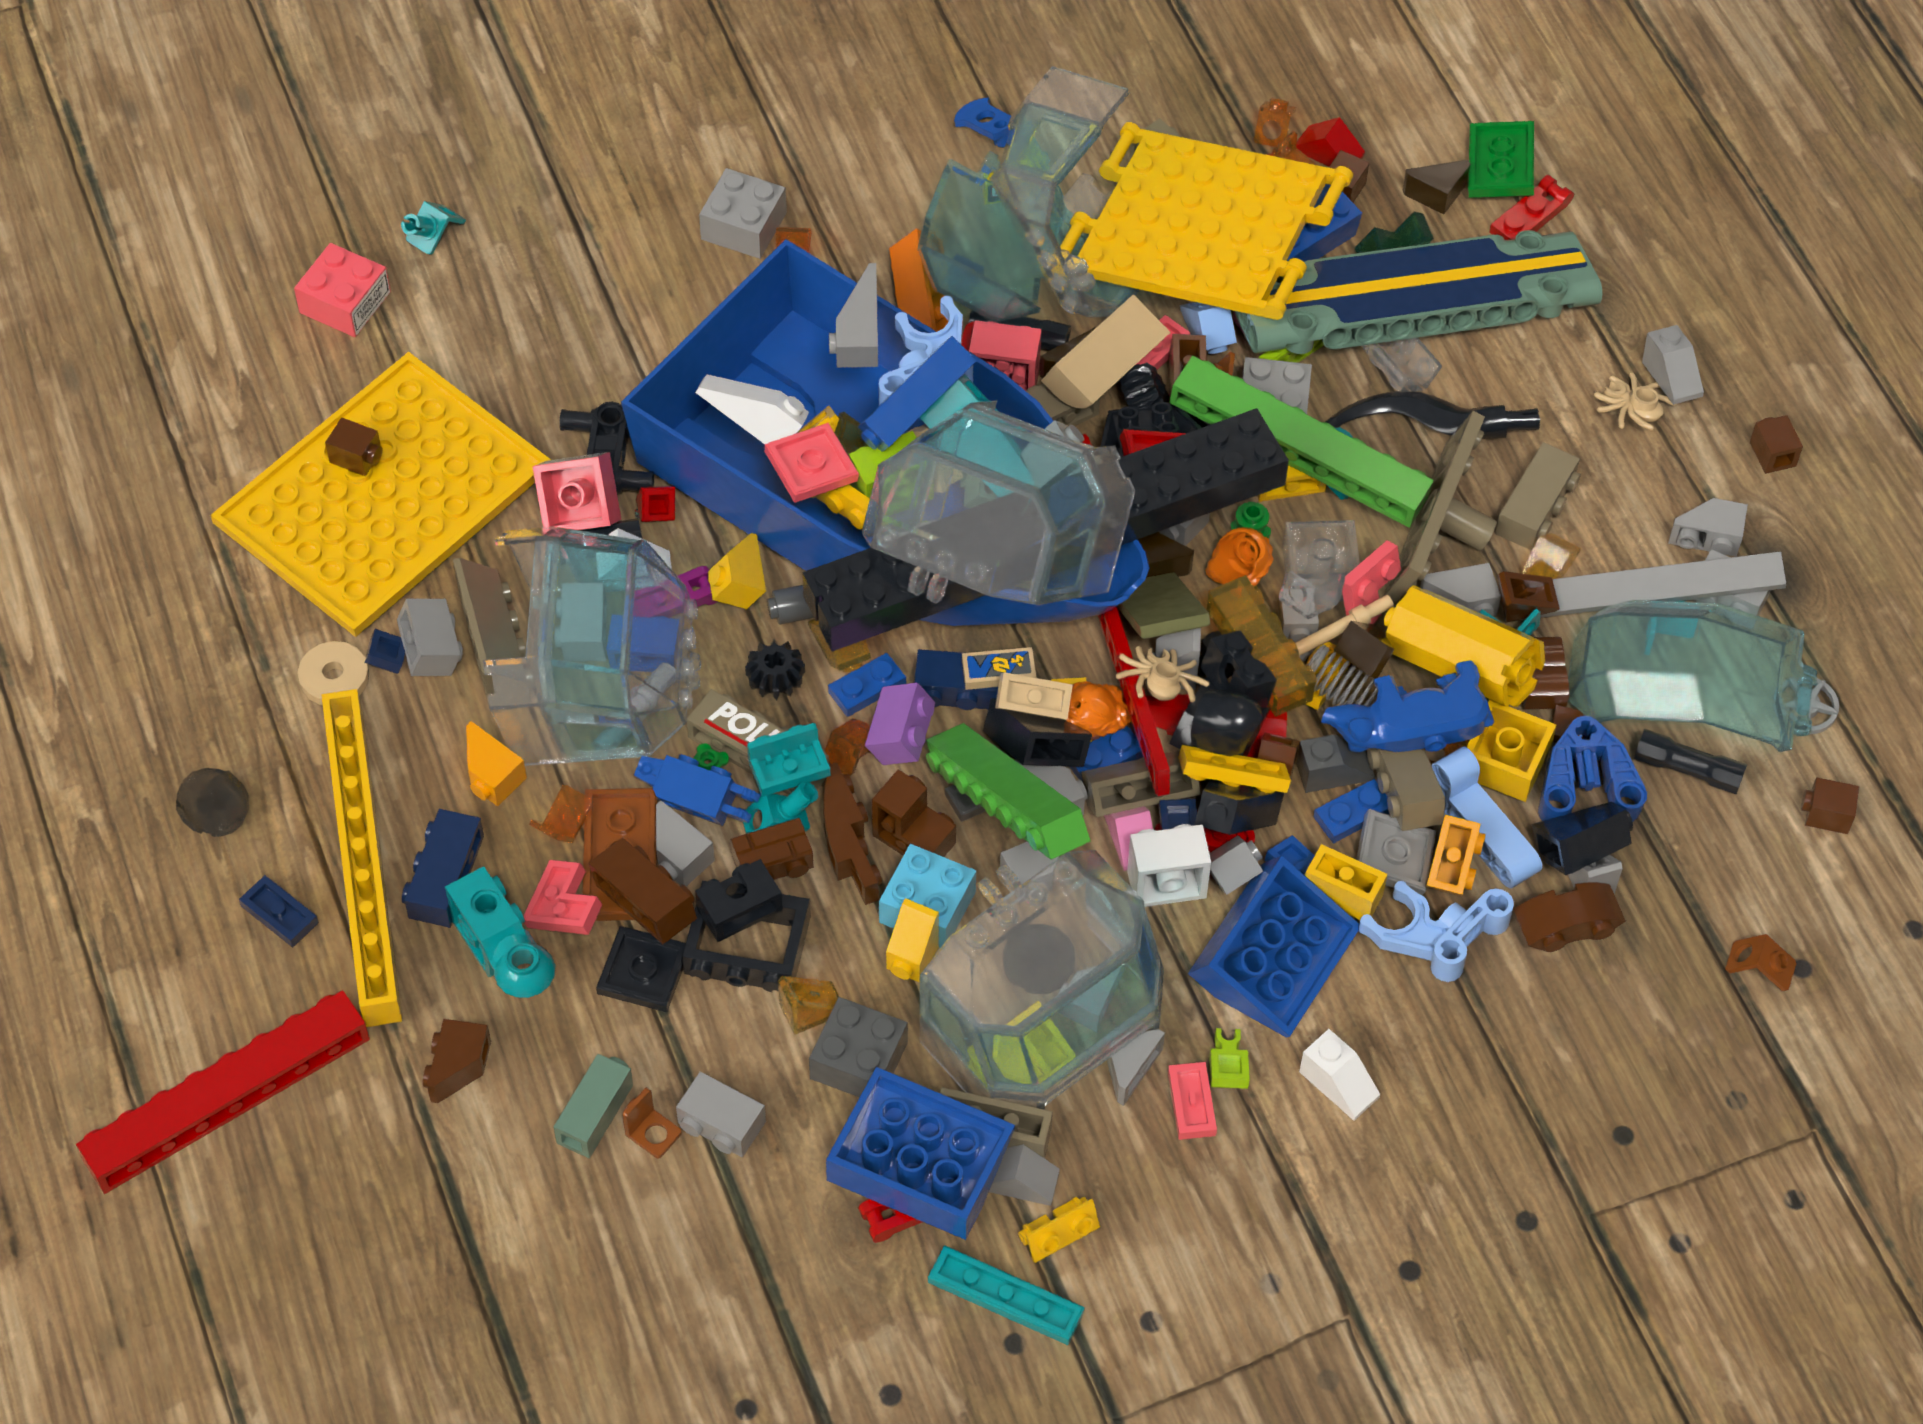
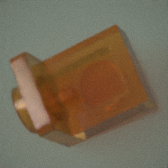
M852 718L831 731L825 748L826 754L829 755V765L837 762L843 774L848 773L851 776L855 773L859 759L870 752L865 746L870 726L867 723Z

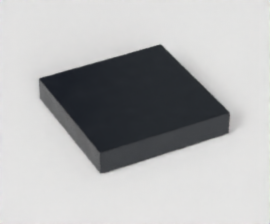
M620 926L597 984V994L668 1012L684 969L682 956L686 943L670 939L665 944H662L650 933Z

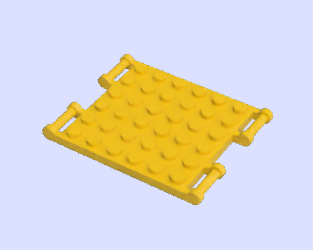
M1126 122L1120 130L1121 137L1108 160H1104L1099 168V174L1104 179L1118 182L1098 219L1090 218L1084 212L1078 211L1074 213L1070 220L1071 227L1059 249L1054 251L1048 260L1050 267L1059 272L1269 319H1281L1287 309L1285 304L1297 280L1301 279L1307 270V266L1302 260L1292 258L1287 261L1306 223L1320 226L1330 224L1334 216L1333 209L1344 187L1351 183L1353 172L1345 166H1338L1336 169L1140 129L1135 123ZM1131 143H1139L1126 167L1119 166ZM1325 184L1331 185L1321 205L1314 208ZM1081 234H1089L1076 259L1069 257ZM1278 277H1284L1274 298L1267 301Z

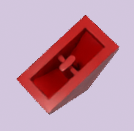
M1340 117L1309 125L1293 147V151L1330 167L1340 150L1360 159L1365 155V150Z

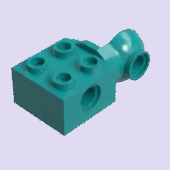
M483 866L445 886L452 922L488 977L494 975L497 985L506 994L519 998H529L538 995L550 986L555 977L556 967L552 955L545 948L537 945L529 931L523 928L522 923L525 922L523 914L516 903H508L504 897L507 895L506 890L497 875L491 877ZM524 963L531 964V966L525 969L517 968Z

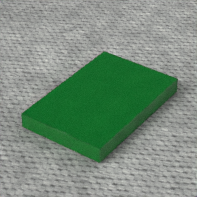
M1534 121L1470 123L1469 198L1534 195Z

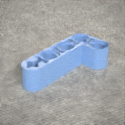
M1460 747L1432 764L1433 771L1445 796L1444 815L1481 824L1479 832L1486 834L1481 855L1479 856L1506 887L1514 888L1542 870V862L1536 850L1478 784L1480 766L1475 755L1467 747Z

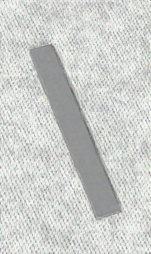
M1781 552L1552 579L1560 609L1556 612L1540 615V618L1786 588L1782 554Z

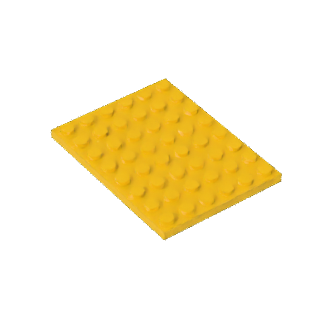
M407 352L213 512L211 519L213 524L356 637L535 483L532 466L551 459L410 352ZM341 417L378 431L383 453L378 464L372 465L366 476L329 463L325 442Z

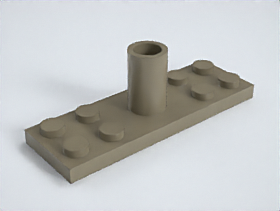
M1475 411L1470 413L1449 438L1441 453L1431 478L1434 482L1429 497L1415 518L1399 556L1401 571L1393 580L1389 581L1384 596H1390L1394 605L1404 594L1406 595L1411 586L1416 585L1418 579L1422 581L1427 575L1432 564L1428 561L1430 553L1433 554L1442 539V535L1438 534L1439 530L1479 551L1486 546L1497 524L1496 520L1453 498L1461 475L1464 476L1468 472L1474 457L1470 456L1471 450L1477 448L1484 435L1480 428L1485 416Z

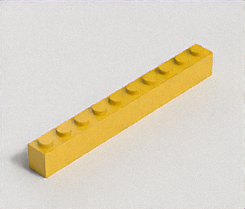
M357 689L321 694L359 1006L366 1027L402 1022L362 707Z

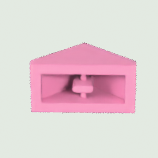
M1145 806L1104 815L1124 871L1127 870L1130 835L1137 834L1142 830L1153 829L1150 810Z

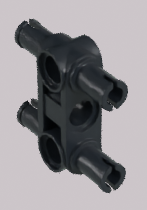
M613 401L605 402L599 407L592 409L591 412L561 410L560 431L590 432L587 455L610 452L617 495L622 493L623 490L639 491L641 487H654V471L624 470L630 434L621 404Z

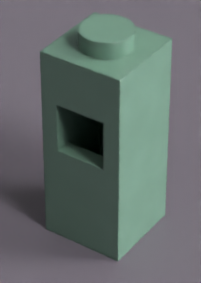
M597 1054L553 1127L557 1144L590 1159L633 1087L631 1068L623 1060L617 1057L607 1058Z

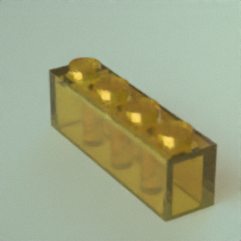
M1245 575L1209 590L1206 610L1221 634L1224 635L1241 630L1253 646L1251 655L1254 659L1265 663L1276 677L1277 682L1268 703V707L1271 708L1270 710L1276 717L1313 700L1314 688L1317 684L1315 673L1309 665L1305 666L1300 659L1295 642L1291 638L1287 639L1283 633L1278 616L1274 612L1270 613L1264 604V598L1260 589L1257 586H1253Z

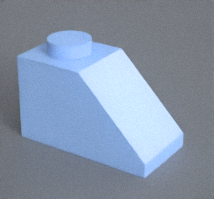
M1198 302L1180 305L1182 316L1190 334L1206 335V350L1208 354L1224 352L1228 350L1227 345L1237 343L1231 310Z

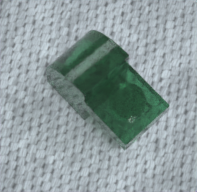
M1414 211L1394 232L1374 227L1355 247L1356 253L1425 245L1429 244L1434 238L1424 214Z

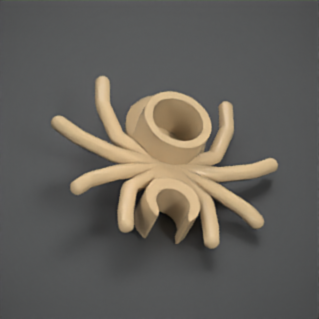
M1634 373L1629 374L1631 389L1626 382L1615 376H1610L1609 388L1605 387L1603 394L1599 392L1594 393L1595 398L1609 404V406L1598 407L1597 411L1599 413L1621 408L1618 418L1619 428L1621 429L1625 427L1624 418L1627 410L1629 417L1638 425L1652 431L1654 426L1649 424V422L1657 421L1664 413L1663 407L1658 400L1672 406L1676 405H1673L1667 396L1658 394L1654 390L1655 388H1660L1657 382L1637 387V378Z
M1137 646L1136 653L1140 662L1124 654L1119 655L1120 660L1137 669L1117 673L1116 678L1122 679L1127 676L1140 675L1136 684L1139 698L1144 696L1142 686L1146 679L1147 689L1150 694L1162 701L1174 699L1180 692L1181 683L1188 692L1190 702H1195L1194 690L1186 680L1196 682L1205 687L1209 686V681L1183 672L1196 666V660L1177 666V654L1174 649L1170 650V654L1167 650L1163 649L1161 658H1158L1152 654V648H1150L1145 658L1142 647Z

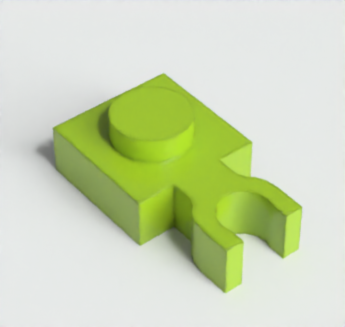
M1216 1028L1214 1037L1216 1048H1211L1209 1055L1211 1087L1248 1089L1250 1081L1248 1050H1238L1241 1030L1235 1029L1233 1040H1226L1221 1035L1222 1029Z

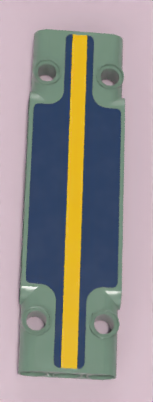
M1524 230L1519 232L1515 239L1505 240L1500 235H1487L1303 261L1307 266V270L1304 276L1297 280L1285 304L1287 309L1281 319L1274 320L1238 311L1234 312L1254 353L1282 350L1286 347L1292 353L1305 354L1312 350L1315 340L1321 339L1326 348L1341 349L1522 323L1531 320L1537 314L1545 318H1555L1561 314L1563 305L1575 308L1601 303L1603 293L1601 281L1574 232L1541 235L1535 231ZM1278 277L1267 301L1274 298L1284 277Z

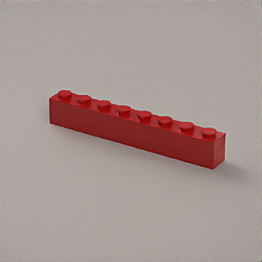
M343 990L335 995L325 996L317 1002L316 1006L302 1014L290 1016L283 1025L269 1033L257 1035L250 1044L236 1052L224 1054L217 1063L203 1071L191 1073L185 1078L184 1082L170 1090L158 1092L149 1102L139 1108L125 1111L116 1121L106 1127L89 1132L84 1136L83 1140L76 1143L81 1158L103 1194H106L369 1041L370 1038L366 1024Z

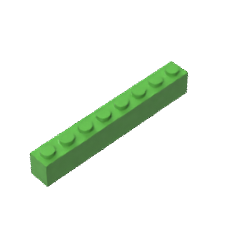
M1192 355L1173 384L1169 403L1209 424H1214L1257 408L1289 460L1288 465L1409 528L1429 497L1434 480L1427 477L1422 471L1405 466L1396 461L1391 455L1382 454L1367 446L1362 440L1345 435L1336 430L1331 424L1316 420L1307 415L1302 409L1287 405L1276 399L1271 393L1260 391L1247 384L1242 378L1231 376L1216 368L1209 361L1200 360Z
M962 723L926 739L929 749L926 758L931 770L942 775L948 784L952 783L961 794L968 795L975 805L982 806L989 816H995L999 819L1001 824L1005 828L1009 827L1013 830L1019 839L1026 840L1034 851L1039 850L1052 860L1090 842L1081 808L966 724Z

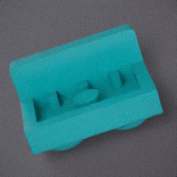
M816 723L796 725L782 733L772 736H760L747 744L748 762L762 797L796 787L803 781L807 783L831 776L830 766L818 739Z

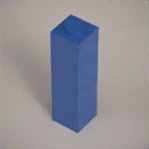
M953 336L948 338L858 426L863 432L861 434L862 439L874 450L878 448L883 452L889 448L976 360Z

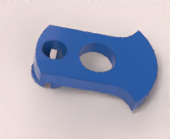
M989 97L977 99L964 105L957 112L954 119L955 127L964 126L971 128L992 139L995 146L1007 147L1014 141L1012 130L1017 125L1016 119L991 106ZM986 117L993 118L989 122H979L981 119Z

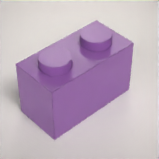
M918 683L882 687L865 743L866 748L882 765L919 761L931 716L934 713L935 701Z

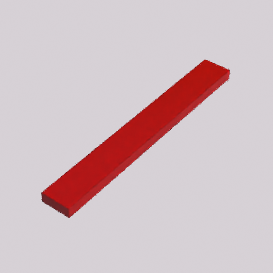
M1117 607L1109 612L1098 615L1116 674L1125 670L1137 669L1119 659L1120 654H1124L1133 659ZM1139 675L1118 679L1155 794L1157 796L1170 794V768L1143 686L1144 696L1139 698L1137 695L1136 684Z

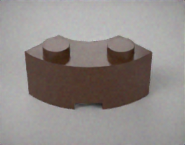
M1599 882L1575 884V889L1571 892L1556 896L1555 891L1551 890L1514 908L1513 910L1528 946L1546 952H1554L1574 941L1585 939L1601 940L1611 936L1615 932V928L1626 922L1610 884Z

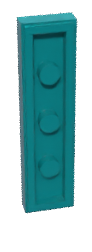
M945 1245L928 1276L929 1284L1066 1345H1069L1085 1311L1083 1306Z

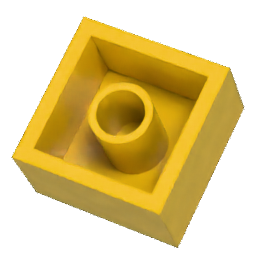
M1489 699L1488 705L1494 718V724L1485 727L1483 733L1470 739L1467 748L1475 755L1480 766L1478 784L1526 802L1551 749L1556 724Z

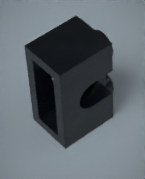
M1239 630L1211 638L1200 667L1217 690H1228L1245 694L1255 699L1261 706V709L1265 710L1277 679L1265 663L1254 659L1251 655L1253 646L1242 631ZM1226 666L1233 673L1230 683L1225 676Z
M761 859L751 864L745 863L738 866L732 872V877L722 882H719L717 879H711L695 890L697 910L717 942L783 911L782 892ZM733 894H743V895H744V896L741 897V898H731V897H730V896L733 895Z

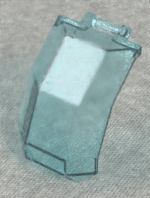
M989 151L978 173L952 159H948L924 217L917 250L933 291L942 296H951L953 302L989 321L997 323L1040 312L1041 308L1037 306L1040 279L1057 233L1064 220L1036 205L1045 188L1046 181L1039 177L1034 179L997 159L998 155ZM991 171L1029 190L1026 200L987 180Z
M1630 600L1607 606L1591 616L1575 638L1568 677L1570 694L1568 702L1585 716H1590L1599 723L1615 719L1705 723L1771 744L1778 752L1792 750L1794 735L1807 736L1811 733L1812 720L1809 718L1812 686L1817 681V670L1802 663L1805 635L1803 630L1722 604Z

